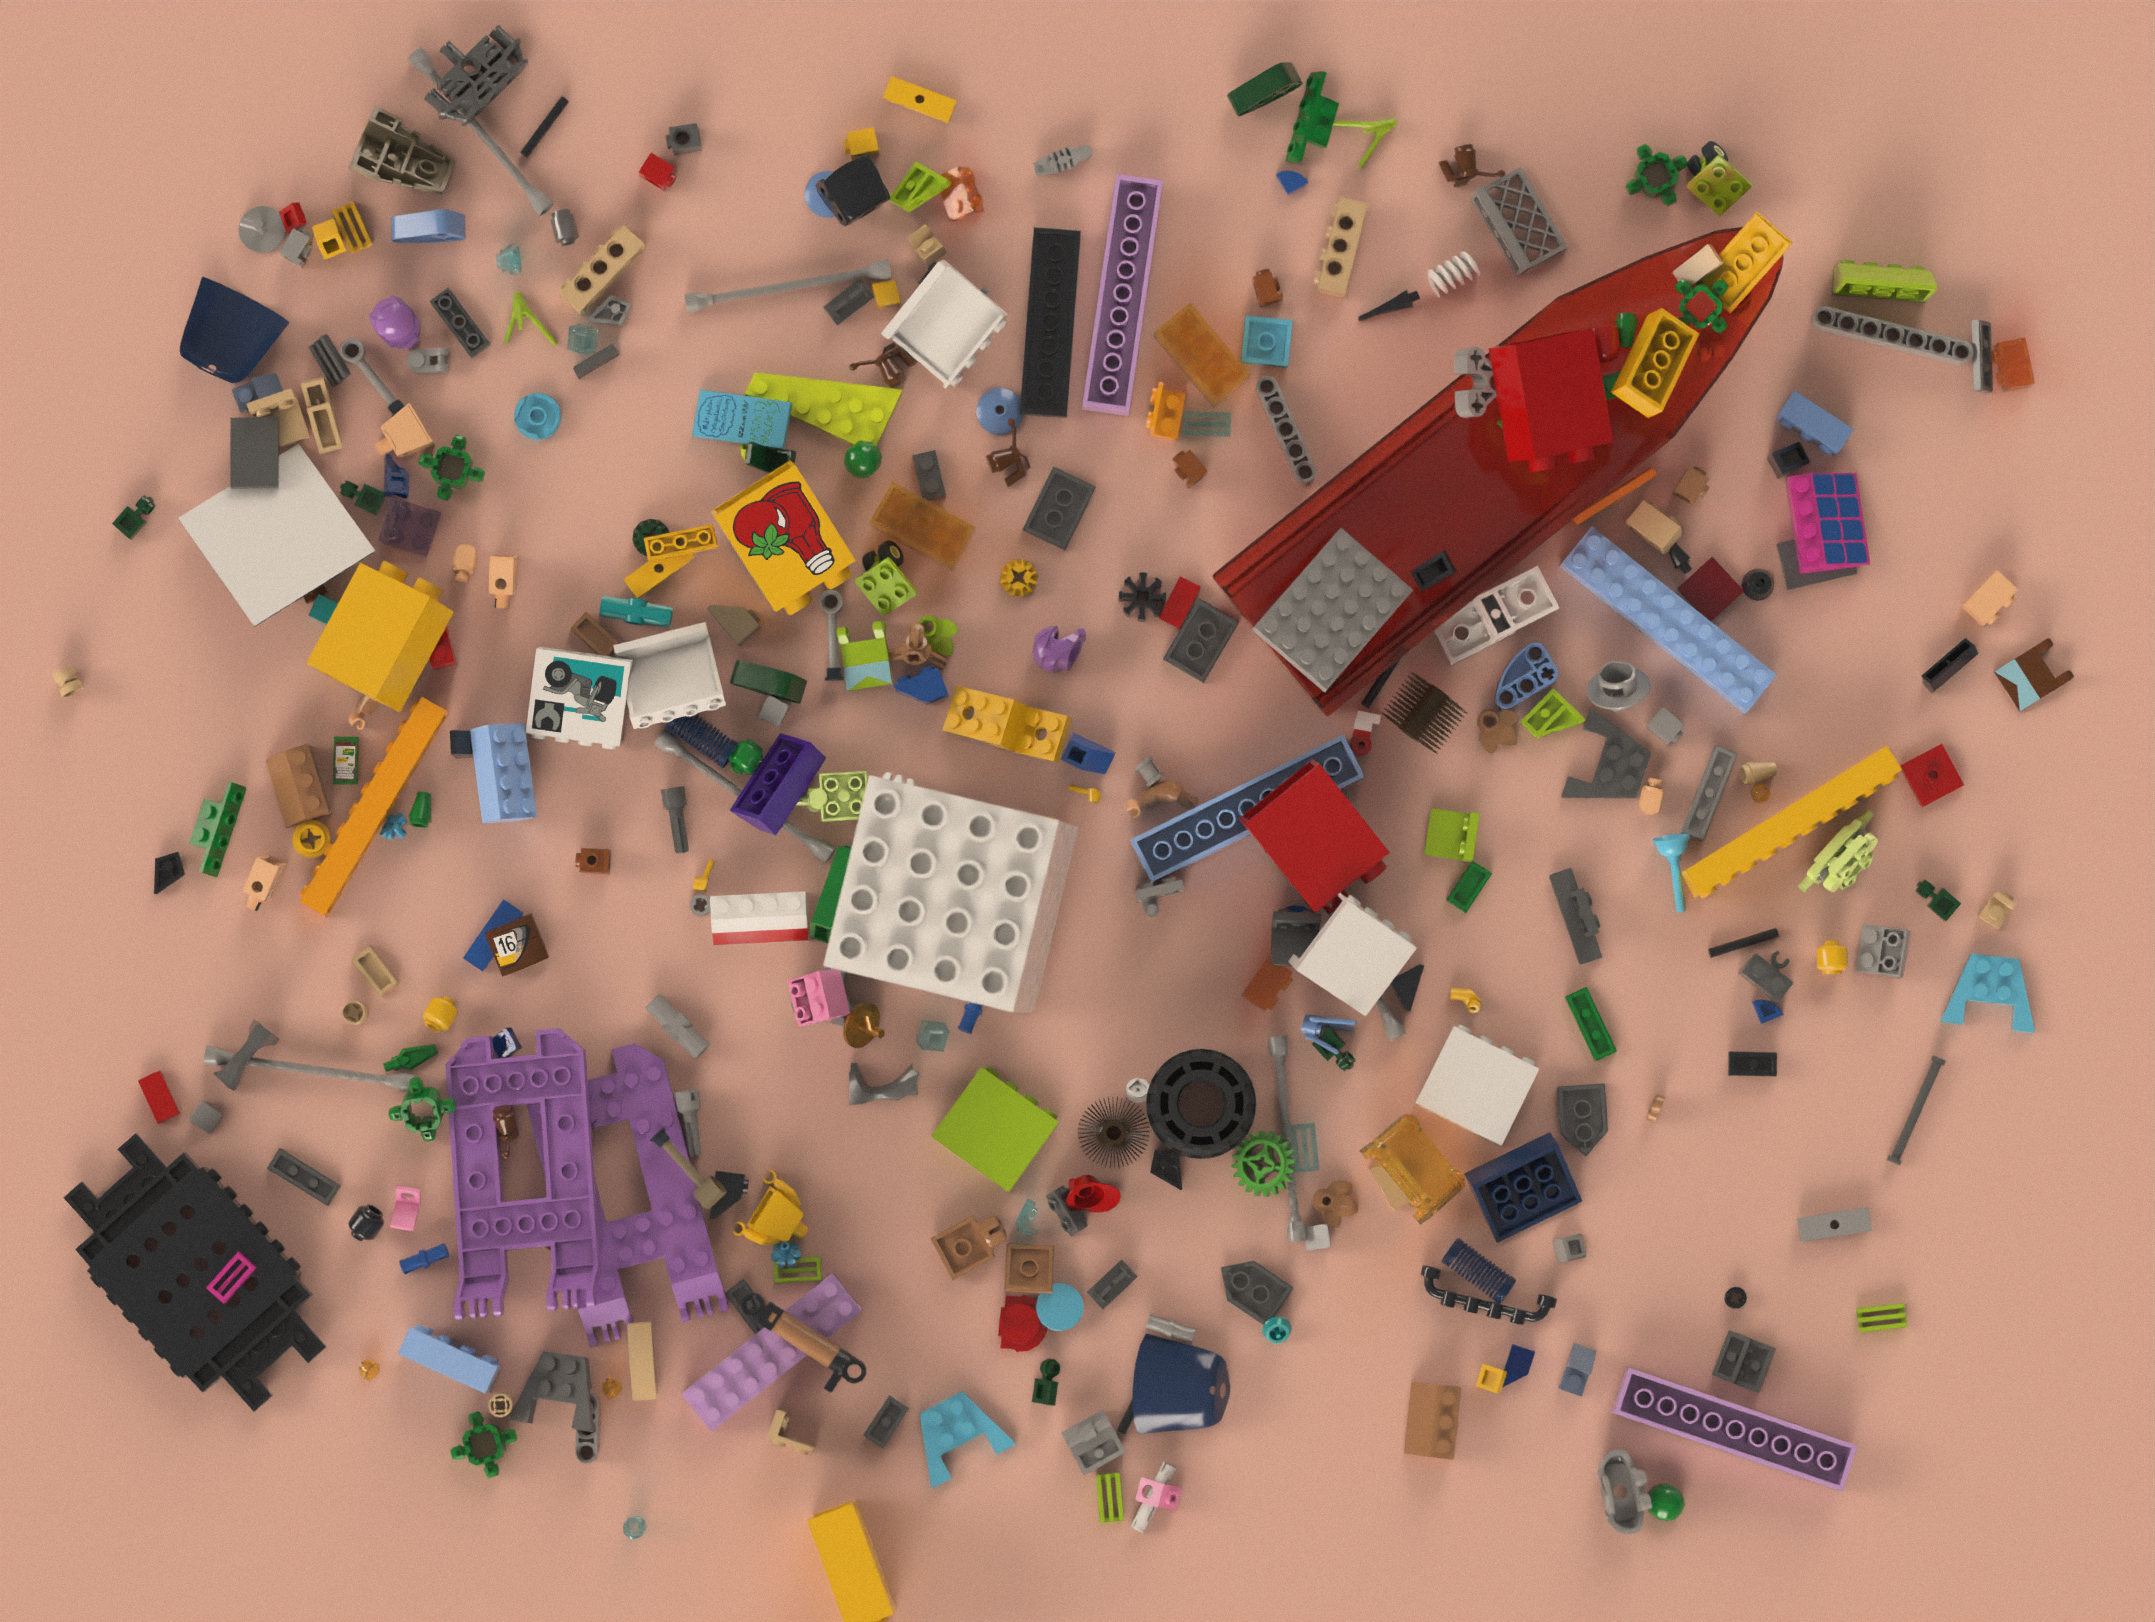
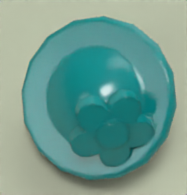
M1283 1317L1270 1318L1264 1323L1262 1328L1263 1335L1273 1343H1281L1287 1340L1292 1330L1290 1322Z

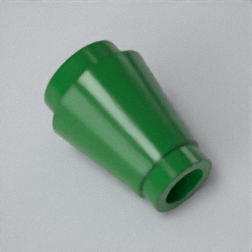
M1617 313L1615 326L1618 327L1621 348H1632L1638 324L1636 314Z
M417 792L408 816L411 826L428 828L429 823L432 822L430 793Z

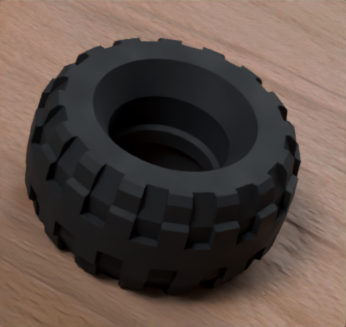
M1192 1049L1171 1057L1155 1073L1147 1092V1116L1155 1135L1170 1150L1188 1158H1214L1235 1148L1248 1134L1256 1113L1255 1090L1247 1072L1233 1058L1215 1050ZM1193 1082H1209L1215 1085L1223 1096V1112L1219 1119L1211 1125H1192L1180 1113V1095L1184 1088Z

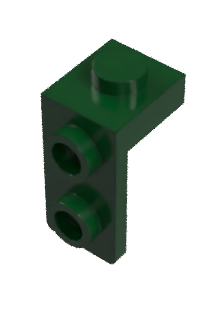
M755 442L748 443L745 459L746 465L771 473L789 460L795 464L796 451L770 449Z

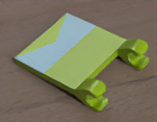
M876 621L872 624L876 639L850 643L848 627L837 628L836 633L840 644L847 691L893 684L886 640V624L884 621Z

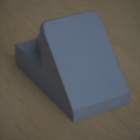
M276 373L251 378L252 382L232 389L241 413L248 410L246 403L283 391Z
M1573 1343L1558 1389L1582 1397L1588 1376L1592 1373L1596 1355L1595 1350Z

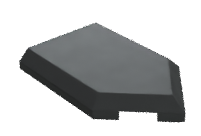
M1605 1084L1557 1087L1560 1135L1584 1156H1587L1608 1132Z
M1255 1261L1221 1267L1227 1301L1263 1325L1267 1320L1276 1315L1293 1289L1288 1283Z

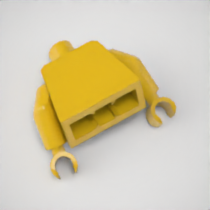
M768 1170L774 1175L772 1181H767L763 1177V1181L770 1187L747 1225L741 1221L735 1222L740 1224L743 1229L740 1233L732 1230L733 1234L737 1236L745 1235V1238L760 1245L778 1244L780 1241L787 1242L792 1234L799 1239H803L808 1232V1227L800 1222L804 1213L800 1210L801 1203L795 1190L782 1179L778 1180V1176L773 1170Z

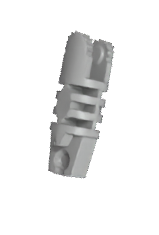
M1083 145L1074 149L1069 146L1052 152L1033 163L1037 176H1043L1053 173L1057 174L1077 167V162L1086 160L1088 157L1090 158L1093 149L1089 145Z

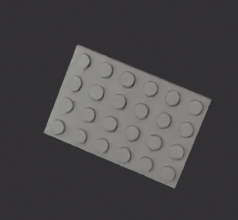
M1340 528L1252 630L1322 691L1326 692L1413 589Z

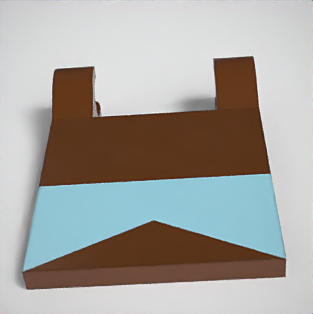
M2049 638L1994 672L2019 712L2074 678L2070 670L2055 678L2040 654L2053 646V642Z

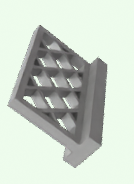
M1521 168L1510 172L1485 187L1478 188L1470 196L1517 277L1568 248ZM1518 176L1522 183L1521 190L1508 187L1511 178ZM1493 188L1503 190L1501 201L1492 199L1488 191ZM1507 192L1519 195L1517 206L1505 203ZM1522 197L1530 198L1533 201V210L1520 207ZM1503 207L1515 210L1513 221L1504 219L1502 216ZM1519 212L1531 215L1529 226L1517 223ZM1534 217L1542 218L1545 221L1544 231L1532 227ZM1515 227L1527 230L1525 241L1516 239L1514 236ZM1531 232L1543 235L1541 246L1528 243ZM1546 237L1555 239L1559 247L1554 250L1545 248ZM1527 247L1539 251L1538 258L1531 263L1526 256Z

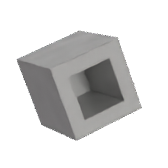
M1662 707L1645 727L1667 745L1671 741L1675 744L1684 734L1681 729L1685 725L1666 708Z

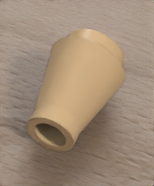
M1746 762L1745 765L1740 766V776L1744 784L1749 783V785H1753L1777 775V768L1774 762Z

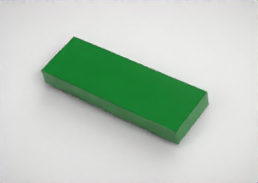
M1585 987L1565 996L1566 1002L1594 1061L1617 1052L1588 988Z

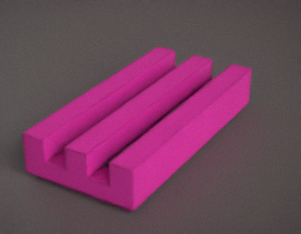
M237 1252L206 1288L225 1304L257 1267L245 1258L241 1252ZM240 1259L242 1263L218 1290L214 1289L217 1283ZM245 1266L249 1267V1269L241 1276V1278L223 1297L221 1293L228 1287V1285L236 1278V1276L244 1269Z

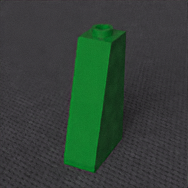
M838 846L811 921L809 938L829 944L850 858L851 846Z

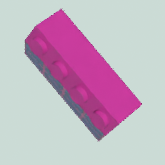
M1810 473L1789 476L1786 481V489L1799 573L1805 574L1870 565L1856 473Z

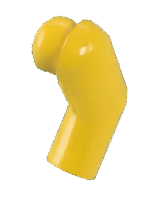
M1450 988V1000H1462L1471 1013L1480 1011L1482 1006L1481 1000L1473 990Z

